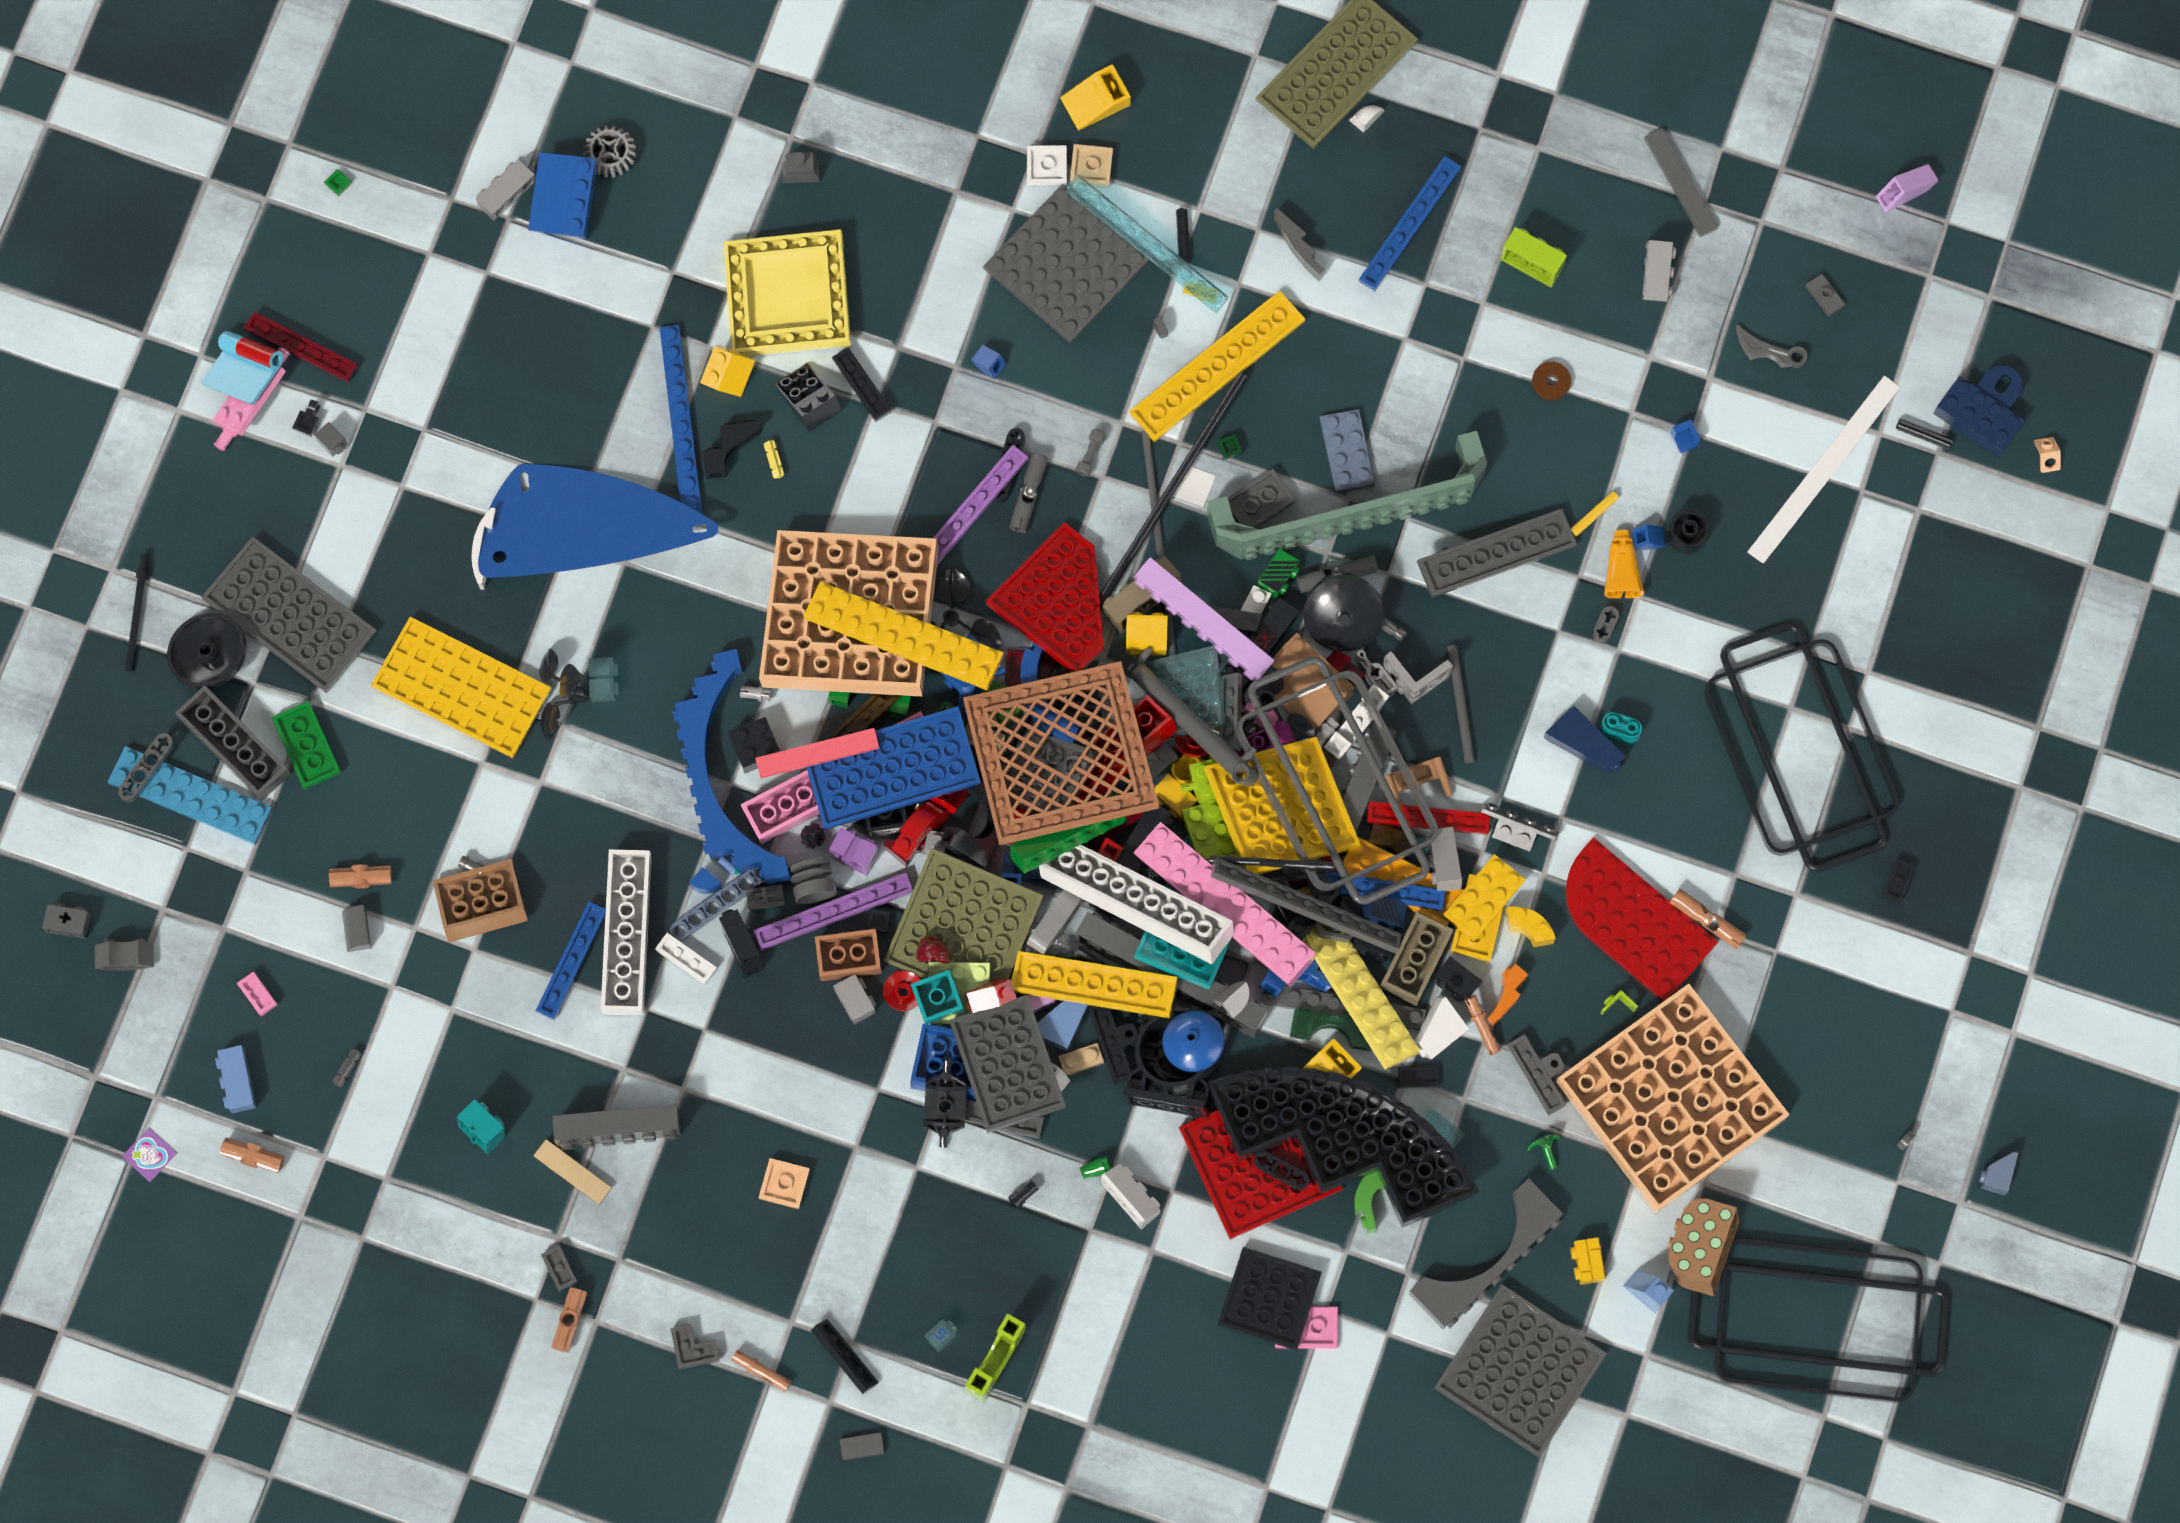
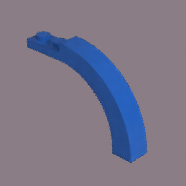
M1034 642L1031 650L1025 649L1021 663L1020 684L1037 681L1038 669L1045 651ZM1037 703L1032 711L1042 715L1046 707ZM1032 704L1026 705L1025 707L1029 709ZM1049 710L1044 718L1054 722L1058 714ZM1029 715L1032 721L1036 723L1038 718ZM1061 717L1057 725L1066 729L1070 721ZM1043 721L1038 726L1044 733L1050 727L1049 724ZM1074 723L1069 731L1078 736L1080 726ZM1053 728L1049 734L1076 744L1077 741L1056 728Z

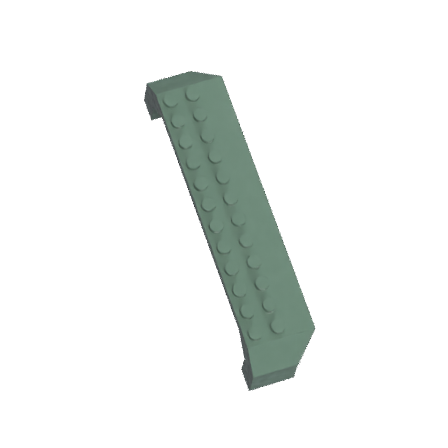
M1473 431L1458 435L1455 450L1461 469L1454 479L1276 526L1256 529L1234 522L1227 496L1207 501L1206 513L1215 544L1218 548L1240 560L1245 558L1246 560H1252L1260 554H1274L1279 548L1290 550L1298 544L1309 545L1321 538L1328 540L1333 538L1334 535L1340 533L1347 535L1359 528L1366 530L1378 523L1381 525L1389 524L1397 518H1400V520L1408 519L1416 513H1419V515L1427 514L1435 508H1438V510L1446 509L1454 503H1457V505L1465 504L1475 493L1487 467L1478 432Z

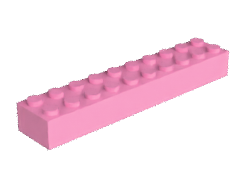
M920 711L897 724L924 716ZM807 770L741 804L761 845L820 815Z
M1161 822L1135 850L1134 854L1182 896L1232 920L1234 928L1232 938L1288 986L1291 987L1317 957L1313 950L1242 890L1212 878L1213 866Z

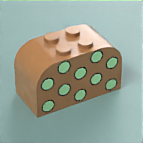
M1696 1199L1684 1208L1681 1218H1677L1674 1230H1676L1674 1238L1671 1237L1668 1243V1249H1670L1668 1258L1672 1275L1680 1286L1714 1297L1739 1224L1737 1207L1709 1199Z

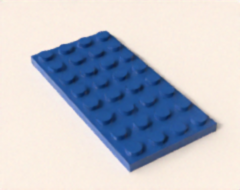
M958 706L876 730L875 733L879 745L877 750L806 767L824 830L981 784Z

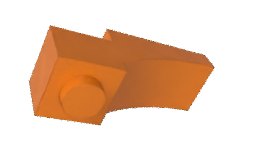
M1517 964L1512 968L1508 966L1501 974L1503 976L1501 983L1504 985L1502 996L1497 1007L1487 1019L1491 1028L1520 998V994L1516 990L1527 979L1528 974Z

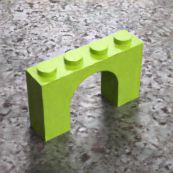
M1009 1314L1006 1315L997 1330V1337L986 1358L978 1369H974L965 1385L967 1394L983 1403L985 1402L1025 1334V1323Z

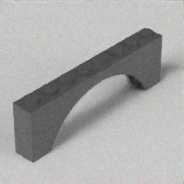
M1529 1178L1512 1195L1516 1210L1514 1236L1504 1256L1492 1268L1474 1278L1463 1281L1445 1282L1424 1277L1410 1290L1409 1295L1443 1330L1447 1326L1449 1329L1452 1328L1459 1321L1456 1318L1462 1312L1466 1314L1473 1307L1471 1303L1476 1298L1481 1300L1488 1293L1486 1289L1491 1284L1496 1286L1503 1279L1501 1275L1506 1270L1510 1272L1517 1266L1516 1260L1520 1256L1525 1258L1533 1250L1531 1246L1535 1242L1540 1244L1548 1236L1546 1232L1550 1228L1554 1230L1562 1223L1560 1218L1563 1216V1213Z

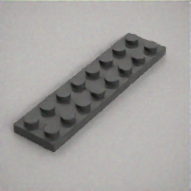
M1559 509L1418 559L1417 564L1429 593L1434 598L1577 546V543L1563 510Z

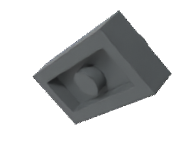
M560 1245L541 1254L559 1292L578 1283Z

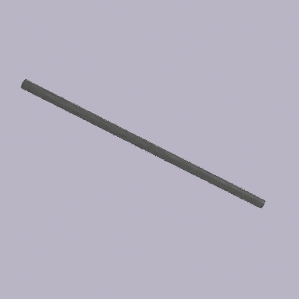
M1143 430L1142 440L1152 512L1158 502L1151 440L1149 435ZM1159 518L1153 530L1157 558L1161 559L1165 554ZM1163 603L1164 616H1167L1169 660H1177L1172 614L1165 609L1167 606Z

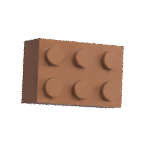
M876 929L815 937L820 981L845 979L854 974L856 977L882 974Z

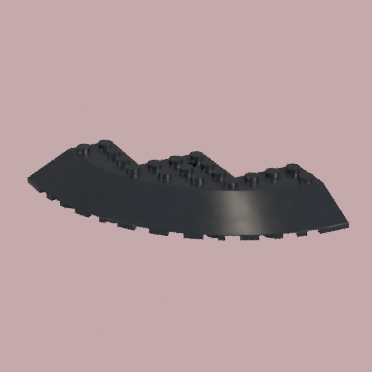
M1299 1067L1248 1070L1207 1082L1222 1125L1238 1162L1296 1139L1320 1195L1378 1172L1402 1228L1440 1213L1479 1193L1471 1174L1460 1160L1458 1154L1448 1144V1141L1436 1131L1434 1126L1418 1115L1410 1106H1406L1390 1093L1383 1092L1369 1083L1346 1077L1340 1073L1324 1072L1314 1068L1301 1069ZM1331 1162L1332 1165H1336L1335 1169L1328 1168V1163Z

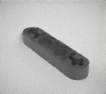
M161 733L153 740L120 785L118 793L123 801L132 802L137 799L172 751L174 741L169 734ZM166 739H168L167 742H168L169 745H168V746H165V745H164V746H162V748L160 749V747H161L160 741H161V740L165 741ZM154 748L160 749L163 754L160 755ZM150 755L158 757L157 762L153 765L147 763V758ZM138 771H144L146 777L142 781H137L135 774ZM132 780L136 785H138V788H136L135 785L133 786L130 783V781ZM132 787L131 791L133 794L125 797L124 790H130Z

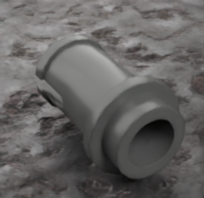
M462 856L458 863V867L462 871L484 866L469 859L470 856Z

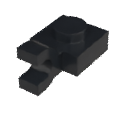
M311 399L306 412L299 411L292 427L293 430L312 437L319 422V418L315 415L318 413L321 405L317 401Z

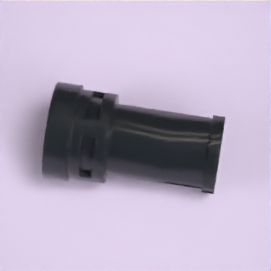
M1029 1180L1019 1191L1009 1195L1008 1200L1019 1210L1026 1203V1200L1038 1191L1039 1188L1032 1180Z

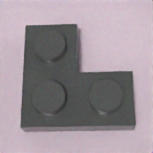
M691 1324L671 1328L679 1370L720 1361L716 1340L695 1344Z

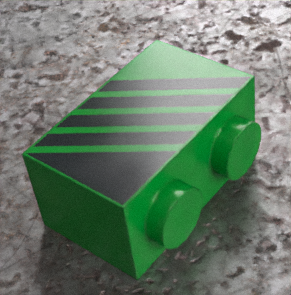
M1279 548L1259 578L1257 587L1271 593L1272 596L1278 599L1281 594L1284 595L1290 586L1288 584L1290 579H1295L1300 572V568H1298L1300 561Z

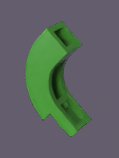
M1378 1172L1365 1176L1360 1182L1355 1195L1354 1213L1355 1215L1363 1214L1360 1220L1362 1228H1366L1367 1234L1376 1232L1371 1202L1373 1197L1384 1189Z

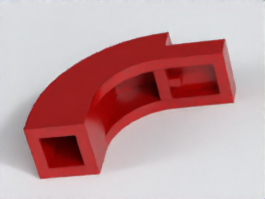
M933 801L924 803L900 829L901 834L891 849L906 860H910L930 831L935 828L942 829L951 812Z

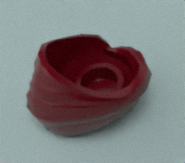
M926 935L918 943L916 950L917 962L938 961L943 964L951 962L948 947L936 937Z

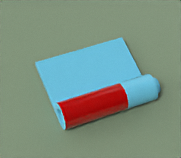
M225 331L218 339L219 347L223 352L201 381V384L254 405L281 367L284 359L283 354L276 349L231 331Z

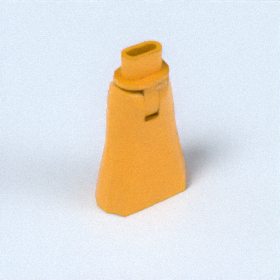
M1616 530L1614 531V538L1611 540L1604 595L1608 598H1622L1623 591H1625V598H1639L1644 595V589L1632 538H1630V531Z

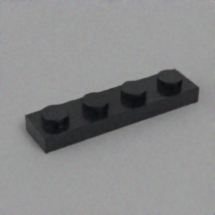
M849 347L832 357L833 362L875 422L892 412V409Z
M828 1319L823 1320L811 1329L816 1338L862 1394L873 1389L879 1383Z

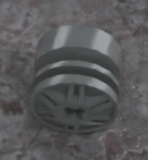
M828 858L806 859L788 868L789 874L792 875L791 883L799 884L793 888L796 903L809 904L820 902L837 894L834 879L826 878L832 874Z

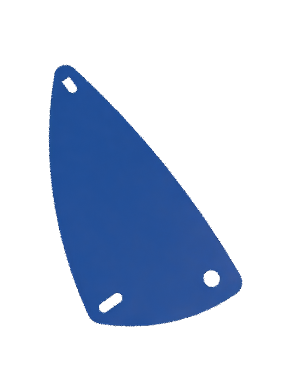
M521 464L506 478L491 503L490 508L496 509V515L494 516L493 529L484 528L478 558V569L484 577L494 578L547 574L602 566L661 553L712 538L718 532V525L689 506L633 482L581 469ZM522 473L528 474V491H522L520 475ZM706 524L707 531L693 532L694 526ZM497 551H503L506 553V560L502 563H496L493 560V554Z

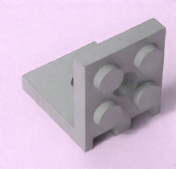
M1392 652L1385 655L1383 668L1398 686L1397 691L1401 695L1404 694L1411 704L1449 678L1453 667L1449 660H1447L1415 682Z

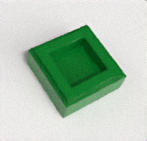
M336 169L324 181V184L339 197L352 184V181L340 170Z

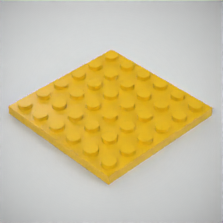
M1317 737L1283 745L1337 852L1358 848L1360 842ZM1272 748L1256 752L1255 756L1308 859L1328 856L1329 853L1276 749ZM1218 763L1205 766V773L1239 857L1300 860L1259 779L1253 786L1248 787L1234 782L1231 775ZM1242 865L1244 869L1256 874L1280 869L1279 867Z

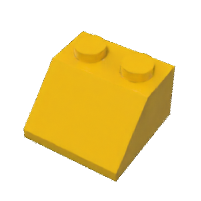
M714 346L700 383L718 391L742 397L756 360L725 346Z

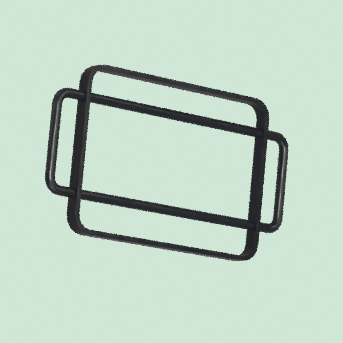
M1784 623L1726 644L1720 652V659L1725 672L1712 677L1708 681L1704 691L1705 700L1768 851L1778 856L1799 851L1805 866L1811 871L1819 872L1884 848L1887 843V834L1882 821L1892 817L1897 811L1899 797L1836 646L1825 639L1807 643L1802 629L1794 623ZM1789 630L1795 633L1800 644L1798 647L1736 669L1732 668L1728 658V653L1734 649ZM1822 646L1829 649L1836 662L1893 800V809L1885 814L1879 815L1810 650L1814 647ZM1803 652L1871 816V819L1806 842L1802 839L1736 678L1738 674ZM1729 679L1795 840V846L1787 849H1778L1773 846L1768 837L1710 695V686L1718 681ZM1872 824L1875 825L1879 835L1877 843L1819 864L1812 862L1807 851L1808 847Z
M1735 1239L1731 1247L1735 1245H1748L1905 1263L1915 1269L1917 1281L1916 1284L1735 1264L1728 1263L1727 1257L1721 1274L1715 1344L1702 1343L1696 1339L1700 1292L1691 1290L1688 1341L1697 1350L1715 1352L1714 1373L1719 1380L1727 1384L1902 1403L1913 1394L1915 1375L1935 1377L1944 1369L1949 1297L1942 1288L1922 1285V1268L1918 1262L1908 1257L1751 1239ZM1727 1271L1916 1292L1910 1366L1721 1345ZM1922 1293L1937 1295L1941 1299L1936 1366L1932 1369L1916 1367ZM1720 1353L1909 1375V1388L1907 1394L1903 1397H1889L1733 1379L1724 1376L1720 1371Z

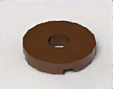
M1554 361L1545 362L1535 369L1531 380L1532 388L1540 398L1556 401L1569 392L1571 375L1562 364ZM1553 377L1557 383L1554 386H1550L1547 384L1546 379Z

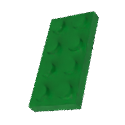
M309 701L272 717L304 790L341 774Z

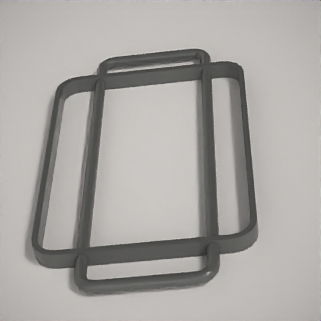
M1312 656L1252 682L1248 688V695L1255 710L1244 715L1237 723V738L1246 753L1251 746L1243 732V722L1259 716L1342 878L1335 883L1326 884L1320 881L1315 871L1305 869L1312 884L1323 891H1330L1345 884L1354 901L1359 904H1369L1425 878L1429 873L1430 865L1422 849L1435 841L1438 836V826L1360 676L1350 671L1340 672L1332 676L1324 660ZM1314 664L1320 668L1325 680L1265 706H1262L1257 697L1256 690L1261 686ZM1345 678L1353 681L1357 686L1430 827L1431 837L1429 840L1419 844L1335 681ZM1326 685L1329 686L1412 846L1408 850L1350 876L1266 714L1271 709ZM1254 754L1249 762L1257 770L1258 779L1301 861H1309ZM1410 854H1416L1422 866L1421 871L1367 896H1361L1358 893L1353 880Z

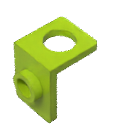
M1620 990L1615 997L1611 994L1604 1002L1606 1006L1600 1014L1603 1015L1618 999L1633 1012L1636 1011L1638 1006Z

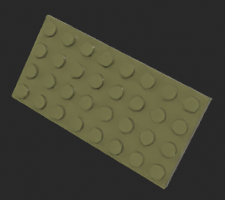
M1350 0L1256 96V101L1311 148L1315 149L1418 42V38L1373 0Z

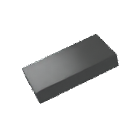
M881 1433L840 1439L843 1461L884 1454Z

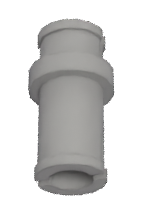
M741 685L740 690L748 691V693L740 692V698L758 699L759 702H763V700L771 701L772 696L766 694H772V688H764L761 685L759 687Z
M1330 717L1326 723H1322L1320 731L1315 736L1319 741L1321 749L1330 736L1334 735L1336 728L1339 726Z

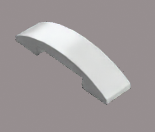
M490 508L481 520L472 546L473 572L481 590L485 588L486 577L479 572L478 558L484 528L493 529L494 516L496 515L495 508Z
M1375 684L1368 690L1378 711H1380L1390 696ZM1362 698V701L1352 712V715L1363 733L1373 721V717ZM1347 721L1344 722L1324 746L1326 750L1339 760L1357 741Z

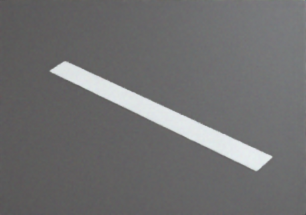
M1886 376L1881 379L1748 550L1749 554L1764 564L1896 394L1900 386Z

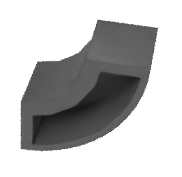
M135 938L132 942H116L114 939L103 940V943L95 945V969L127 971L154 967L153 943L145 942L143 938Z

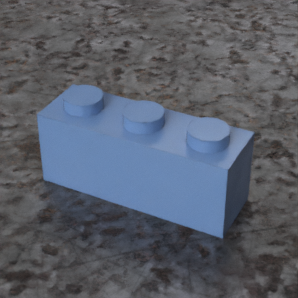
M242 1045L218 1050V1057H215L217 1069H221L222 1077H219L221 1088L225 1089L226 1096L223 1097L225 1108H229L232 1114L256 1108L245 1049Z

